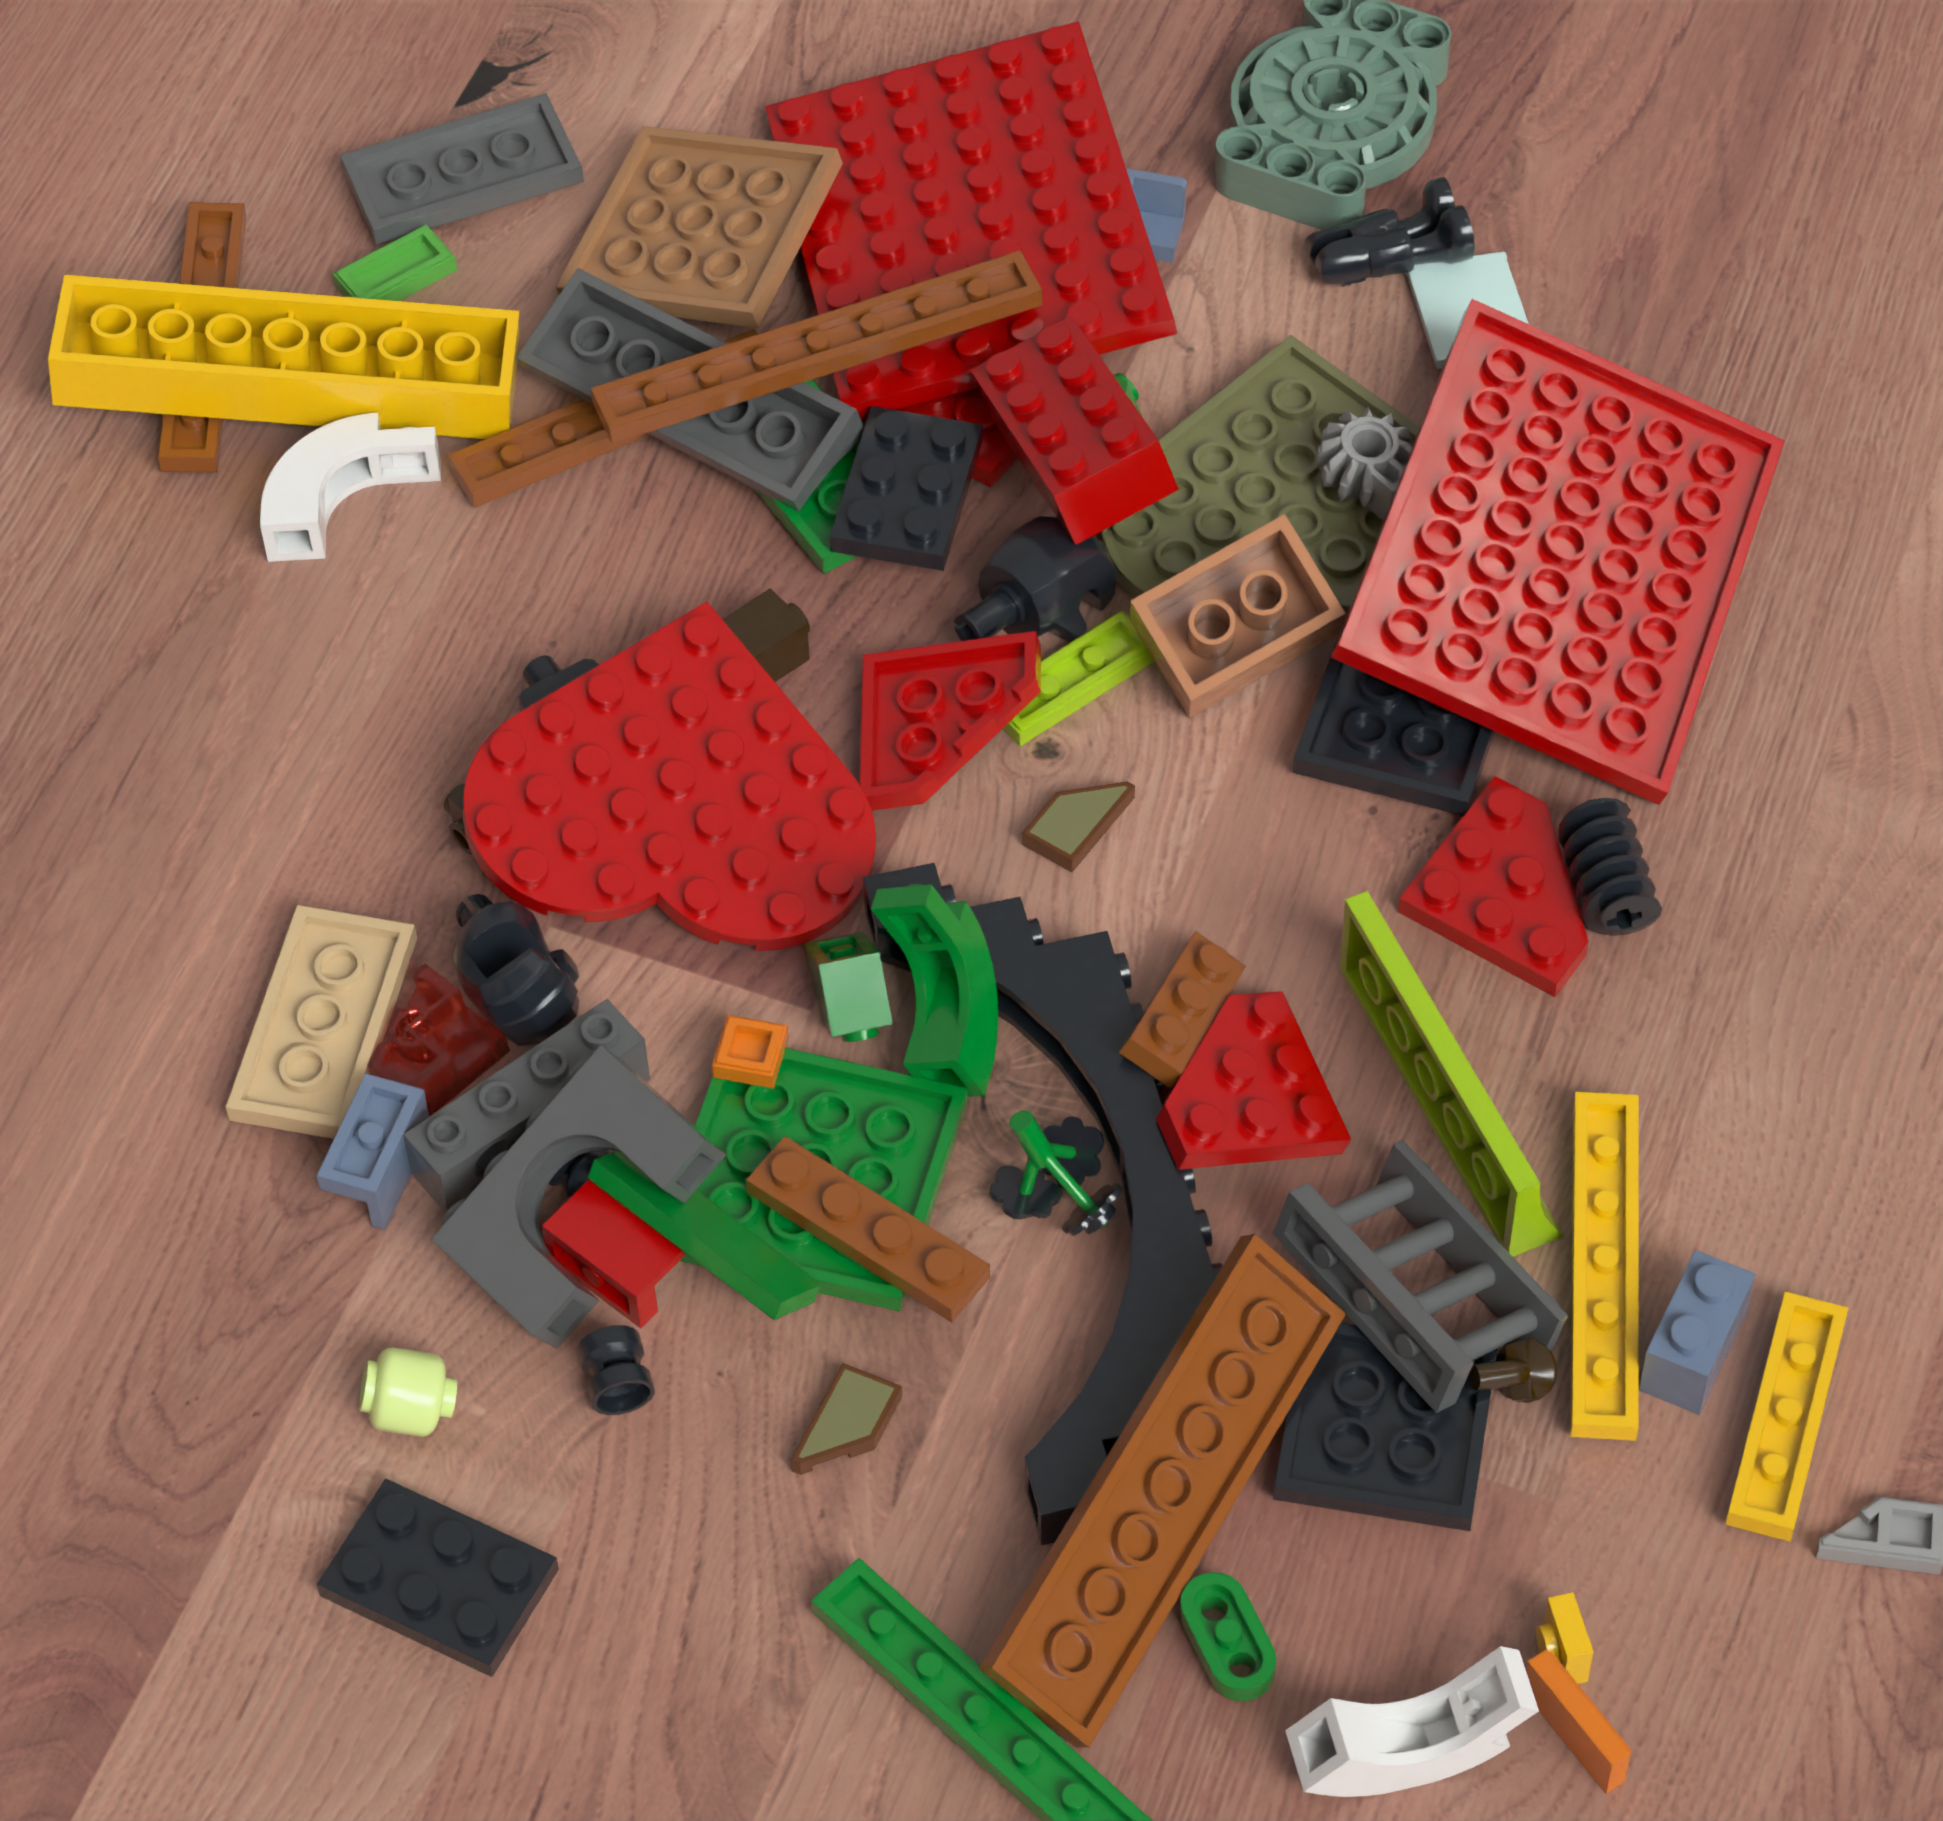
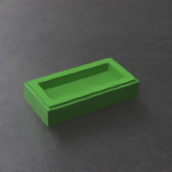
M426 224L332 273L334 285L343 297L400 301L458 269L456 257Z

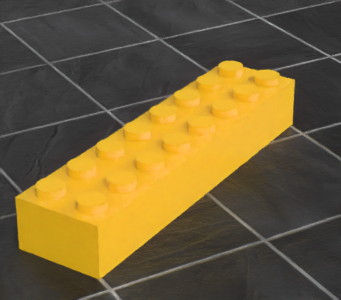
M64 275L48 355L52 404L54 406L310 426H325L343 418L378 412L381 430L401 429L404 427H435L437 436L487 439L511 429L518 370L516 357L519 354V311Z

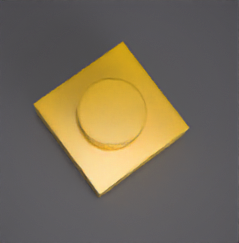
M1574 1592L1547 1598L1544 1622L1542 1625L1536 1626L1539 1652L1541 1653L1546 1649L1552 1652L1577 1684L1588 1682L1594 1651Z

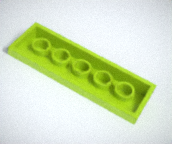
M1366 891L1345 899L1340 971L1495 1238L1514 1257L1565 1237L1540 1195V1181L1369 892Z

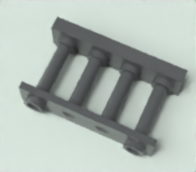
M1403 1140L1393 1144L1377 1185L1331 1206L1309 1183L1289 1191L1273 1231L1274 1236L1436 1413L1456 1404L1473 1366V1360L1522 1337L1536 1339L1545 1344L1552 1352L1568 1317L1554 1298L1543 1290L1433 1173L1429 1165L1423 1162ZM1395 1206L1416 1228V1230L1372 1250L1365 1245L1349 1226ZM1436 1250L1458 1274L1413 1295L1390 1272L1394 1268ZM1477 1294L1499 1319L1456 1340L1451 1338L1431 1315Z

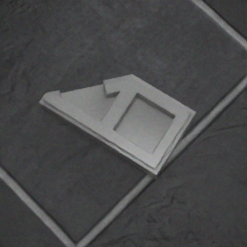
M1878 1497L1861 1509L1857 1517L1833 1534L1829 1532L1820 1538L1816 1550V1559L1940 1575L1943 1567V1505Z

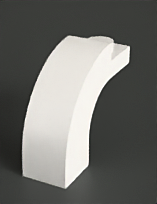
M378 412L367 413L329 423L296 442L274 466L262 494L260 528L268 562L326 559V528L330 515L343 499L358 490L382 484L441 481V459L435 427H404L401 429L381 430Z
M1500 1646L1456 1678L1433 1691L1407 1700L1384 1704H1363L1330 1698L1286 1729L1285 1732L1303 1792L1339 1797L1371 1796L1434 1783L1464 1772L1493 1758L1510 1747L1506 1733L1539 1712L1520 1651Z

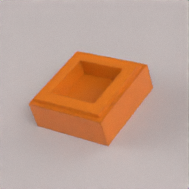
M727 1015L712 1063L713 1078L774 1089L789 1038L788 1025Z

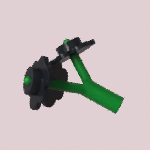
M1022 1110L1015 1113L1009 1121V1126L1028 1156L1025 1169L1022 1171L1014 1166L1000 1167L995 1175V1183L990 1187V1197L997 1202H1001L1003 1212L1013 1219L1021 1220L1032 1216L1047 1218L1051 1215L1052 1206L1060 1202L1062 1188L1078 1204L1070 1214L1071 1218L1061 1228L1066 1234L1070 1233L1071 1236H1075L1083 1230L1087 1234H1091L1099 1228L1105 1227L1116 1212V1208L1111 1203L1120 1195L1123 1190L1118 1183L1112 1186L1107 1184L1090 1197L1080 1187L1085 1180V1176H1096L1101 1169V1161L1097 1157L1104 1146V1137L1101 1131L1096 1127L1084 1126L1081 1119L1073 1116L1065 1118L1061 1126H1048L1042 1131L1030 1111ZM1044 1174L1053 1176L1057 1184L1049 1180H1044Z

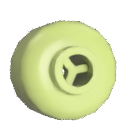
M387 1347L381 1351L376 1361H366L360 1389L359 1411L368 1413L370 1424L376 1430L426 1437L433 1433L440 1416L452 1417L457 1394V1379L446 1378V1366L444 1360L438 1354Z

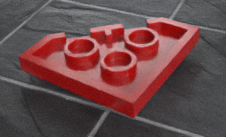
M1036 631L863 654L860 786L867 797L872 811L924 804L1041 693V644Z
M1494 776L1400 896L1398 913L1547 994L1556 997L1587 956L1589 941L1547 803Z
M1283 991L1229 995L1156 1117V1121L1178 1170L1343 1154L1351 1141L1347 1128Z

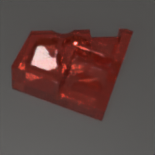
M423 963L416 969L413 975L416 988L406 1008H396L389 1021V1035L383 1042L377 1045L367 1064L370 1075L424 1089L430 1117L509 1053L510 1048L504 1034L465 1005L460 989L426 963Z

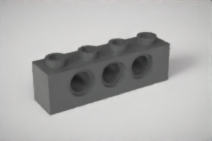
M608 999L604 1000L404 1133L411 1174L446 1213L455 1203L466 1199L484 1179V1172L488 1164L498 1154L509 1150L526 1131V1125L531 1115L540 1106L551 1102L568 1083V1077L573 1067L583 1057L593 1054L600 1045L623 1060L646 1082L649 1081L650 1075L644 1037Z

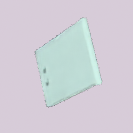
M1504 251L1474 255L1472 259L1454 264L1445 262L1414 265L1412 272L1404 273L1408 278L1436 369L1443 368L1464 311L1471 299L1529 324L1507 262V254Z

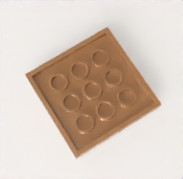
M642 126L555 287L558 294L560 295L577 268H580L674 317L759 328L843 164L838 149Z

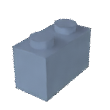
M1694 1251L1646 1351L1639 1391L1697 1415L1701 1414L1747 1315L1756 1276L1755 1273L1700 1251Z

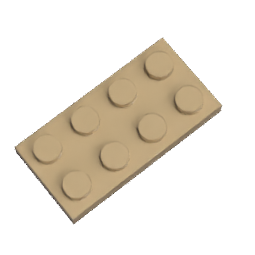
M301 905L296 906L226 1104L229 1121L335 1138L365 1073L372 1075L417 941L414 924Z

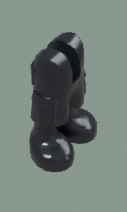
M1445 177L1435 178L1425 184L1422 192V208L1411 217L1398 221L1396 211L1386 208L1361 217L1357 216L1348 223L1332 226L1309 235L1305 239V250L1314 266H1316L1324 283L1329 285L1340 284L1342 287L1366 281V278L1412 272L1414 265L1436 262L1454 264L1472 259L1475 243L1471 222L1463 205L1455 206L1447 179Z

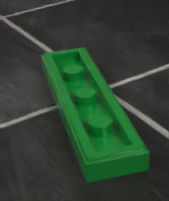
M615 1151L594 1159L588 1178L594 1184L771 1319L777 1320L815 1302L821 1287L819 1282L697 1190L683 1203L657 1185L622 1152Z

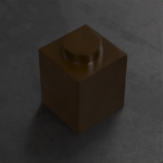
M771 588L722 619L774 682L810 660L808 643L810 625L805 614L796 604L785 603Z

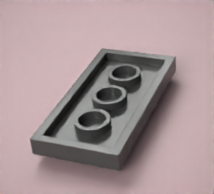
M547 93L340 155L342 170L376 245L403 237L426 224L429 228L437 227L584 182L580 161Z

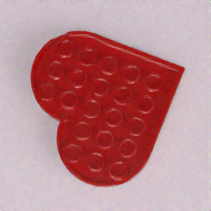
M707 601L502 723L489 735L477 751L465 781L462 810L463 826L469 848L477 864L489 880L505 895L526 908L546 916L548 911L565 915L584 917V922H603L628 917L657 904L679 926L714 944L719 945V941L724 940L737 944L756 945L755 951L786 949L809 942L825 934L850 913L864 892L863 877L870 876L875 856V822L871 807L861 786Z

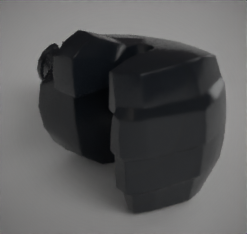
M1039 516L1029 521L1003 541L981 570L978 586L982 601L954 619V623L957 624L954 627L957 636L961 641L993 637L1003 630L1008 635L1036 631L1039 638L1051 631L1066 641H1074L1087 632L1086 623L1079 610L1081 598L1083 597L1085 602L1102 611L1115 595L1117 571L1109 559L1108 548L1095 536L1075 545L1057 517Z
M471 895L467 898L477 911L472 914L463 901L456 910V919L462 928L460 929L452 955L459 984L482 1015L518 1046L540 1044L567 1026L577 1016L579 1008L578 990L575 986V982L579 978L577 965L563 949L549 952L536 917L525 906L513 901L493 904L485 895Z

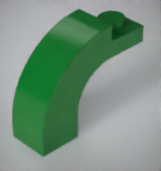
M910 884L905 887L877 889L871 910L904 952L910 965L915 985V1022L903 1061L904 1067L915 1077L968 1088V1097L985 1096L997 1046L998 997L990 952L978 920L966 901L945 903L932 884Z

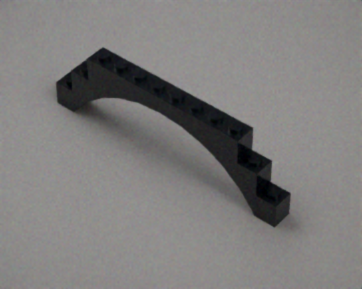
M935 863L863 877L865 914L874 946L880 953L881 962L912 973L904 952L871 910L877 889L905 887L910 884H932L945 903L956 902L952 885L941 886ZM1020 896L970 907L980 924L990 952L997 988L998 1017L1013 1025L1061 1070L1096 1119L1122 1180L1132 1235L1130 1272L1113 1333L1081 1393L1041 1441L1025 1456V1489L1041 1545L1055 1543L1223 1265L1221 1262L1211 1264L1206 1247L1212 1246V1233L1206 1211L1204 1209L1194 1210L1190 1194L1196 1193L1193 1169H1177L1156 1121V1117L1163 1107L1157 1090L1163 1089V1083L1119 1053L1143 1014L1140 1002L1130 1004L1126 989L1132 987L1125 953H1114L1108 931L1044 944L1039 921L1037 918L1027 920Z

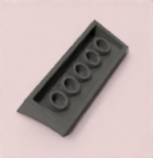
M577 268L516 359L521 368L593 405L592 387L705 352L727 343ZM803 382L648 432V434L799 512L830 470L860 442L864 425L855 408Z

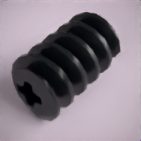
M1613 798L1588 800L1576 806L1564 816L1558 826V840L1564 849V859L1570 868V878L1576 888L1577 901L1582 907L1583 920L1589 929L1598 934L1609 936L1627 935L1641 931L1652 925L1661 916L1662 912L1660 902L1654 897L1655 885L1651 878L1648 877L1649 866L1645 859L1642 858V844L1635 838L1637 832L1636 825L1632 819L1627 818L1631 810L1627 803Z

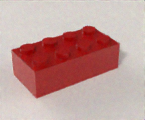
M1072 316L1045 327L1040 333L1006 351L993 355L989 360L970 369L992 420L1075 545L1179 490L1159 440Z

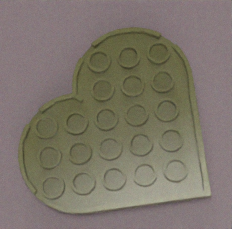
M1290 335L1159 440L1179 490L1102 531V542L1108 548L1109 559L1117 571V582L1134 599L1285 514L1344 609L1346 619L1383 520L1367 506L1363 508L1359 497L1350 495L1340 501L1339 487H1323V479L1321 478L1323 470L1317 468L1318 463L1316 462L1318 446L1321 445L1323 431L1328 426V423H1338L1339 417L1342 416L1345 410L1359 418L1367 407H1369L1373 417L1380 419L1392 413L1393 427H1409V435L1411 437L1409 444L1413 445L1420 427Z

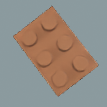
M1285 514L1130 601V621L1189 718L1336 636L1342 630L1346 615Z

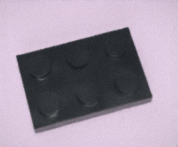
M871 406L829 537L830 552L944 571L983 442V424Z
M385 1478L318 1581L317 1587L321 1597L493 1677L557 1574L559 1567L557 1557Z

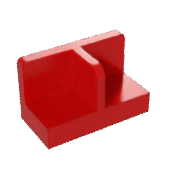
M590 1179L541 1225L544 1243L551 1255L582 1285L640 1329L658 1312L655 1285L686 1255L680 1248L607 1194Z

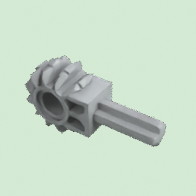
M1367 407L1362 412L1361 417L1358 418L1345 410L1342 416L1339 417L1338 423H1328L1322 434L1321 445L1318 446L1316 462L1318 463L1317 468L1323 470L1321 476L1323 487H1339L1340 501L1350 495L1359 497L1363 508L1367 506L1384 521L1413 446L1409 444L1411 438L1409 427H1393L1392 413L1380 419L1373 417L1369 407Z

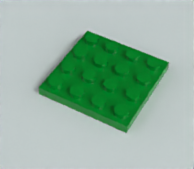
M786 1048L774 1089L712 1077L695 1127L719 1147L726 1156L696 1190L819 1282L821 1287L818 1293L900 1312L906 1293L747 1193L746 1179L786 1136L926 1225H929L968 1105V1088ZM687 1254L680 1260L681 1262L702 1266Z

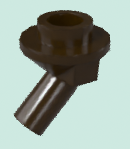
M1522 1337L1505 1344L1499 1350L1496 1362L1473 1364L1469 1372V1381L1475 1391L1500 1388L1513 1401L1530 1403L1542 1399L1552 1390L1557 1379V1364L1554 1355L1545 1344L1536 1339Z

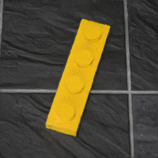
M1784 1292L1725 1525L1791 1542L1849 1307Z

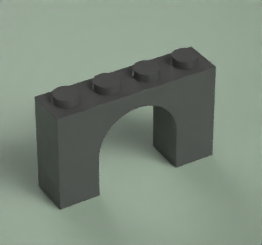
M602 1045L593 1054L583 1057L573 1067L568 1077V1083L551 1102L543 1104L531 1115L526 1125V1131L509 1150L498 1154L488 1164L484 1172V1179L466 1199L458 1201L446 1212L442 1220V1227L432 1237V1240L531 1335L556 1349L599 1302L584 1285L551 1255L541 1235L539 1225L541 1200L547 1185L556 1172L568 1161L583 1153L595 1150H614L624 1153L663 1190L685 1203L726 1156L719 1147L631 1067Z

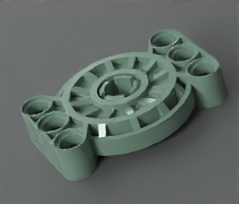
M1303 0L1302 27H1296L1272 36L1253 49L1238 67L1231 84V127L1222 131L1215 143L1214 183L1217 191L1228 199L1320 230L1348 223L1357 216H1364L1366 189L1396 179L1413 167L1430 145L1436 126L1437 89L1435 86L1441 84L1447 78L1452 34L1450 26L1437 16L1387 0Z

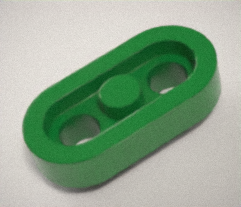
M1218 1572L1204 1573L1193 1578L1185 1586L1181 1595L1180 1618L1212 1686L1222 1696L1234 1701H1251L1261 1697L1270 1689L1274 1682L1276 1653L1244 1588L1233 1577ZM1208 1609H1218L1225 1616L1220 1620L1212 1621L1206 1619L1202 1613ZM1243 1664L1249 1666L1253 1673L1246 1677H1239L1234 1675L1230 1669L1235 1665Z

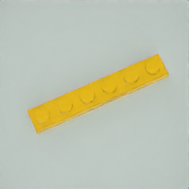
M1575 1092L1573 1103L1570 1437L1636 1441L1639 1429V1095Z

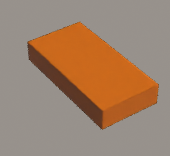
M1546 1649L1527 1662L1526 1673L1539 1712L1605 1794L1623 1784L1626 1779L1631 1756L1630 1747L1552 1652Z

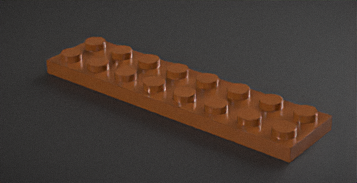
M1256 1234L1241 1236L979 1666L981 1671L1076 1748H1090L1346 1315L1342 1309Z

